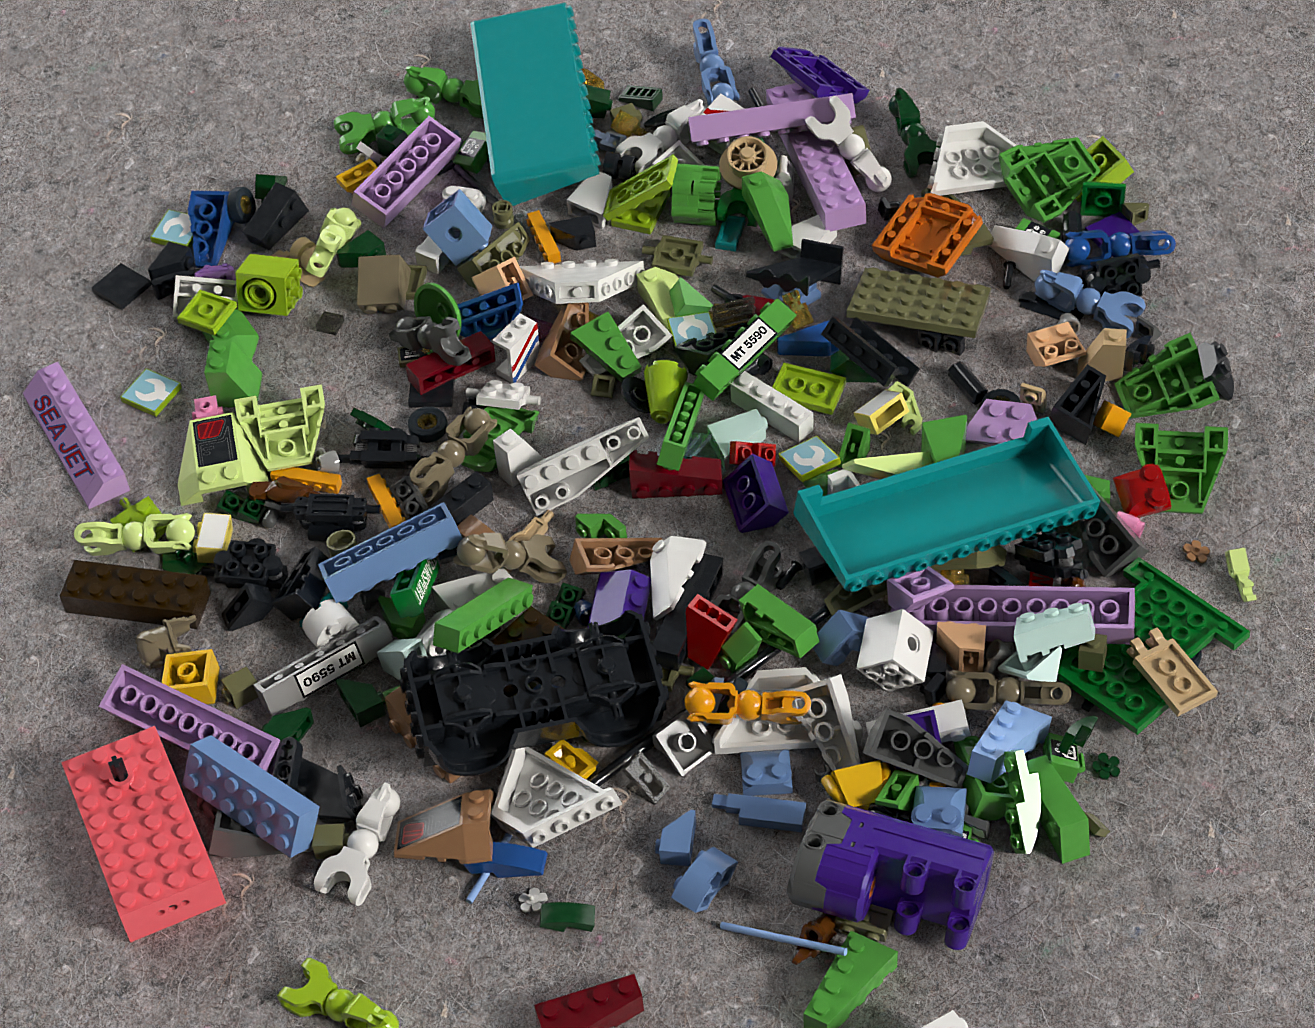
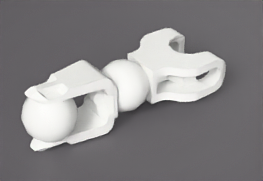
M833 95L829 100V105L835 113L834 121L828 125L822 124L815 117L810 116L805 119V124L817 139L832 141L836 146L839 145L841 155L845 159L852 160L850 162L851 165L865 177L869 189L875 192L887 190L892 181L889 170L880 166L873 153L868 148L865 149V143L859 135L852 134L854 131L849 123L851 119L850 110L837 96Z
M698 99L672 111L667 115L666 125L657 127L653 134L649 132L644 136H631L617 146L615 153H620L621 157L624 154L637 156L639 160L635 163L636 174L648 169L656 159L665 153L664 151H667L678 140L683 145H686L691 140L688 117L700 116L706 110L702 105L703 101Z
M383 783L370 795V798L357 815V830L353 831L348 837L347 847L344 846L339 854L331 856L322 862L314 879L316 891L326 894L329 893L336 883L348 881L350 886L347 894L350 903L356 906L362 905L371 890V880L367 872L370 866L369 859L376 854L378 842L386 840L393 815L399 810L400 796L395 790L390 788V784Z

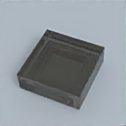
M324 311L316 324V331L337 335L344 322V316Z

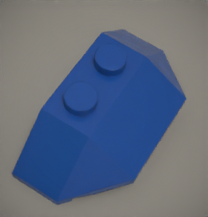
M519 283L511 284L457 304L462 319L460 335L466 338L482 331L489 340H493L521 312L523 301Z

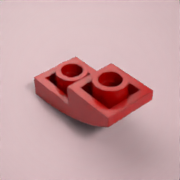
M730 441L729 464L740 465L751 454H755L771 461L773 467H775L776 444Z

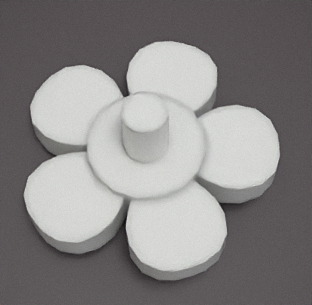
M531 888L529 894L523 893L519 896L520 908L525 913L530 912L531 909L533 912H539L541 905L548 900L547 894L540 893L538 888Z

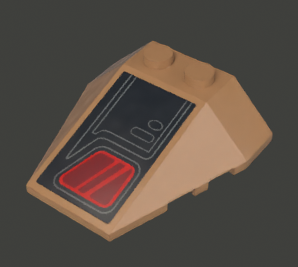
M490 789L467 792L398 821L394 857L424 860L425 857H435L438 862H446L447 859H457L460 864L492 861L493 841L489 826L491 809L497 797L496 793Z

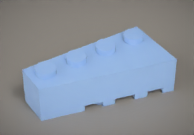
M1006 700L972 750L967 775L992 783L1006 772L1004 752L1024 750V753H1031L1039 742L1041 744L1044 743L1049 732L1052 716Z

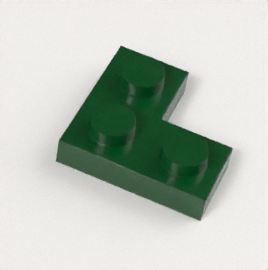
M355 407L350 413L352 417L357 419L355 423L365 429L374 427L381 429V431H389L392 428L374 416Z

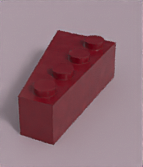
M634 973L535 1004L534 1008L539 1028H616L643 1012L644 1004L643 996Z

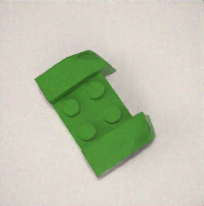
M487 406L484 410L490 415L491 419H497V426L490 431L488 440L479 453L475 456L465 455L461 465L474 471L491 472L495 470L497 462L493 440L509 429H512L517 435H520L523 431L532 433L539 411ZM467 431L463 433V438L469 439L472 436Z

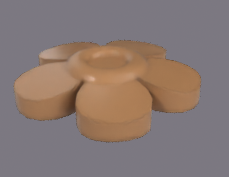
M1193 540L1191 545L1187 543L1183 546V551L1187 553L1186 558L1189 561L1194 562L1197 560L1199 563L1207 561V555H1209L1210 550L1206 546L1201 547V542Z

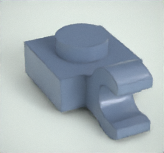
M594 129L596 137H593V139L596 141L597 146H600V149L615 152L617 146L627 139V136L608 130L605 134Z

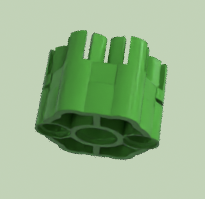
M677 163L672 185L671 216L674 223L717 225L719 199L715 198L721 197V192L717 191L721 190L722 184L717 182L722 180L719 166Z

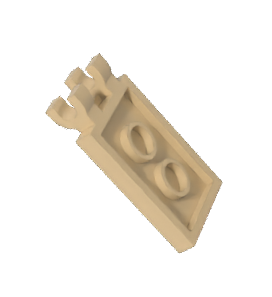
M1158 628L1149 631L1151 637L1146 639L1147 645L1151 648L1149 650L1145 648L1139 637L1130 641L1129 644L1132 647L1128 648L1126 652L1134 658L1133 664L1177 717L1216 697L1218 693L1216 688L1173 638L1167 641Z

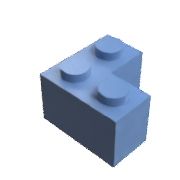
M838 610L817 633L820 642L813 649L822 663L838 666L845 661L852 650L860 652L866 619L869 617Z

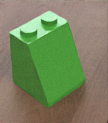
M210 340L204 374L210 395H216L218 406L235 407L234 399L256 396L258 401L263 375L261 370L233 340Z
M967 415L922 422L921 452L930 451L932 464L965 454Z

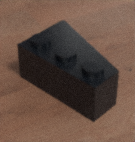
M275 182L243 230V233L251 243L270 250L309 212V209L295 190Z
M1087 364L1053 406L1049 417L1055 427L1085 445L1092 431L1106 375Z
M316 546L304 551L271 604L291 621L300 617L303 618L312 608L317 610L327 587L318 564L330 558Z

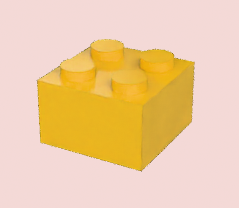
M213 650L166 654L162 683L202 703L215 704L220 667Z

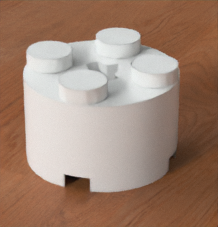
M334 599L321 602V607L317 610L312 608L302 623L306 636L317 649L359 626L345 607L339 602L336 603Z

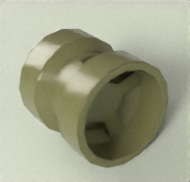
M506 200L495 202L492 206L494 225L498 229L510 228L514 224L512 204Z

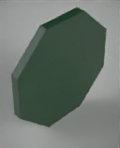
M194 540L189 543L192 547ZM193 548L163 553L162 569L164 571L198 575L201 572L202 566H208V563L198 562L197 553H193Z

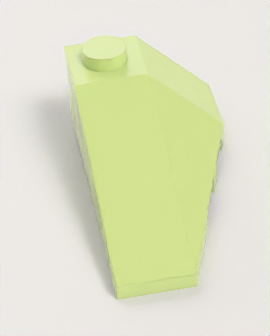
M653 267L636 274L638 293L654 316L669 331L667 318L675 317L669 291L679 278L674 273Z
M930 451L853 459L842 464V468L883 479L932 464Z

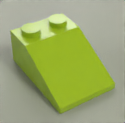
M1104 136L1086 149L1101 170L1091 182L1122 183L1134 173L1126 158ZM1082 192L1076 197L1078 202L1081 201Z

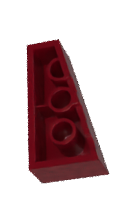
M634 450L629 454L632 499L723 495L721 459L692 456L690 459L683 458L680 469L677 471L667 470L657 465L659 458L657 452L648 451V454L637 453V450Z

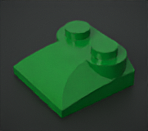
M1083 182L1080 215L1108 217L1119 211L1122 213L1126 184Z

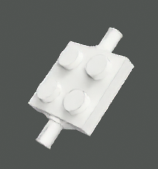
M491 380L483 388H467L466 397H476V405L519 410L523 405L532 404L539 406L541 402V397L531 396L530 386H524L522 383L504 384L499 380Z

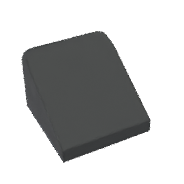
M1140 315L1137 317L1135 329L1137 334L1142 337L1151 335L1152 343L1162 335L1155 325Z

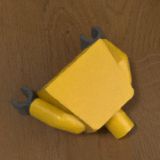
M874 758L873 762L834 770L831 772V775L827 765H824L825 773L820 774L817 772V769L814 770L816 780L822 783L826 792L836 802L867 811L869 805L875 803V799L892 775L889 764Z

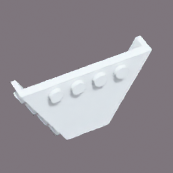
M984 121L946 126L944 133H939L936 146H940V148L936 147L933 158L937 162L933 161L930 172L934 176H930L927 188L931 189L930 193L942 196L1007 187L1003 180L998 155L1016 146L1015 143Z
M608 259L604 263L586 260L581 264H575L574 261H565L559 265H554L553 262H543L541 265L520 266L532 293L555 304L600 302L637 285L636 274L645 271L643 261L617 262L616 259Z
M806 667L757 670L754 677L747 681L748 686L746 690L756 691L762 696V692L789 691L819 681V678L815 674H811ZM736 715V718H733L731 724L723 725L720 730H716L712 739L715 755L819 748L815 741H812L808 736L809 732L803 723L799 725L780 724L768 720H760V717L747 721L741 719L738 715ZM853 720L857 745H862L863 729L857 720Z
M524 747L514 749L510 754L508 764L504 769L502 782L498 787L495 803L491 809V815L503 831L534 848L622 805V802L611 787L602 789L535 750Z

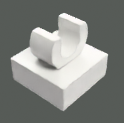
M361 141L356 147L362 152L356 157V161L362 163L365 159H371L380 164V158H384Z

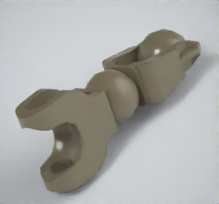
M470 406L463 415H458L446 428L448 441L443 442L439 446L437 453L433 452L430 457L420 459L411 470V481L419 487L423 497L430 490L433 491L431 497L424 498L428 507L445 494L450 478L455 473L453 468L463 463L465 455H477L488 440L490 431L497 426V419H491L484 409H472ZM464 429L472 435L469 439L459 438ZM423 474V478H417L419 475Z
M501 533L468 535L459 541L457 556L453 558L454 563L457 565L468 566L472 570L490 574L495 573L501 567L508 570L519 569V572L527 573L542 583H558L567 574L563 562L550 557L556 547L553 538L539 534L532 536L529 541L522 540L521 543L514 540L504 541Z
M956 670L948 672L952 678L948 681L945 688L946 697L950 702L962 700L964 709L992 710L995 704L1003 705L1006 700L1019 704L1065 705L1070 701L1072 695L1069 686L1060 682L1020 681L1014 677H1004L998 681L992 673L961 672ZM971 679L989 680L990 687L987 690L989 695L988 703H971L976 694V687ZM1056 688H1060L1063 692L1059 700H1056L1052 694Z

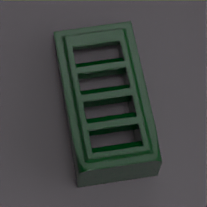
M627 85L618 97V100L628 104L633 103L635 106L654 112L663 100L662 89L656 87Z

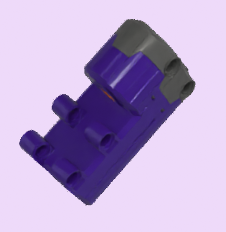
M827 799L818 805L814 817L808 824L794 861L787 886V894L794 905L856 923L865 918L871 904L896 911L894 928L902 935L914 934L918 929L921 919L946 926L945 945L953 950H962L968 944L986 893L994 850L992 846Z

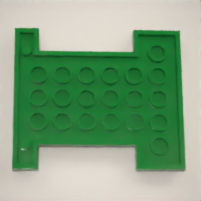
M1140 557L1123 570V576L1137 585L1135 587L1134 639L1139 637L1147 650L1151 648L1147 645L1146 639L1151 637L1149 631L1155 628L1161 631L1167 641L1173 638L1190 659L1214 638L1234 651L1250 637L1248 629ZM1080 644L1066 649L1063 645H1060L1062 653L1057 678L1134 734L1138 735L1169 708L1133 664L1134 658L1126 652L1128 648L1132 647L1130 644H1107L1103 672L1078 669Z

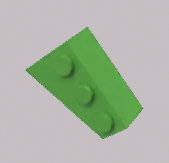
M609 311L570 332V339L583 348L589 356L597 360L603 368L615 376L621 383L627 377H634L641 373L642 366Z
M757 584L739 599L745 622H748L762 638V642L798 658L803 657L820 642L817 628L813 622L761 585Z

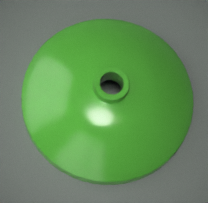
M426 283L417 289L414 296L416 318L431 317L433 323L441 324L445 318L452 317L458 320L461 328L462 319L459 307L453 296L445 288L435 283ZM461 329L456 330L457 337H459Z

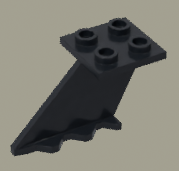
M802 239L800 257L749 270L746 272V277L759 281L764 288H769L776 284L785 292H790L797 288L805 296H808L809 286L818 281L841 284L844 246Z
M302 758L296 791L320 807L318 817L353 820L357 824L356 818L363 808L361 799L364 798L361 786L355 784L352 774L350 772L347 773L342 765L337 766V774ZM288 767V773L290 774L291 768Z

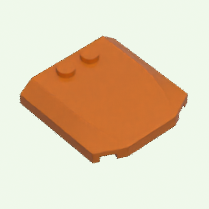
M927 193L924 197L914 198V194L908 195L874 241L872 249L883 260L939 278L949 272L982 226V217L980 215L977 216L970 205L933 193Z

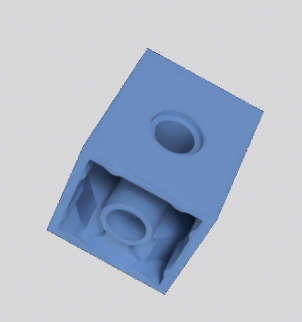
M460 189L428 212L423 226V230L455 266L470 259L477 250L480 252L489 244L488 240L492 229V224Z

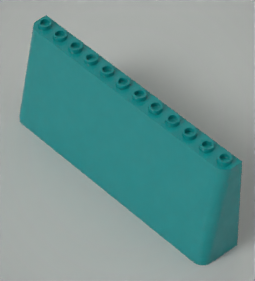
M566 3L470 22L491 176L503 200L509 201L512 206L599 175L598 165H601L595 152L598 151V147L593 139L596 135L591 125L593 119L588 111L591 109V106L586 97L588 91L584 84L586 82L585 75L581 70L584 68L579 57L581 51L578 44H576L579 42L577 33L574 31L577 27L572 18L574 16L571 5L567 6Z
M1045 417L1028 422L1024 437L822 497L823 491L820 485L799 490L793 514L846 591L855 592L862 587L872 584L878 585L884 580L893 577L900 578L907 572L914 570L919 572L928 566L942 565L949 560L958 557L964 558L978 551L984 552L991 547L1000 544L1006 545L1019 538L1025 539L1042 531L1048 532L1061 525H1070L1077 520L1090 519L1096 514L1100 499L1050 418Z

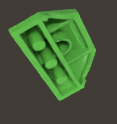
M238 309L233 311L215 335L201 331L209 343L210 340H233L252 361L259 335L244 314Z

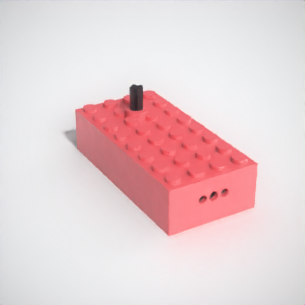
M155 726L61 762L130 943L226 904L218 878Z

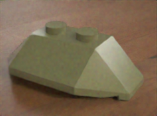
M997 545L984 552H974L964 558L958 557L942 565L936 564L929 567L934 570L988 568L995 565L1004 566L1007 550Z

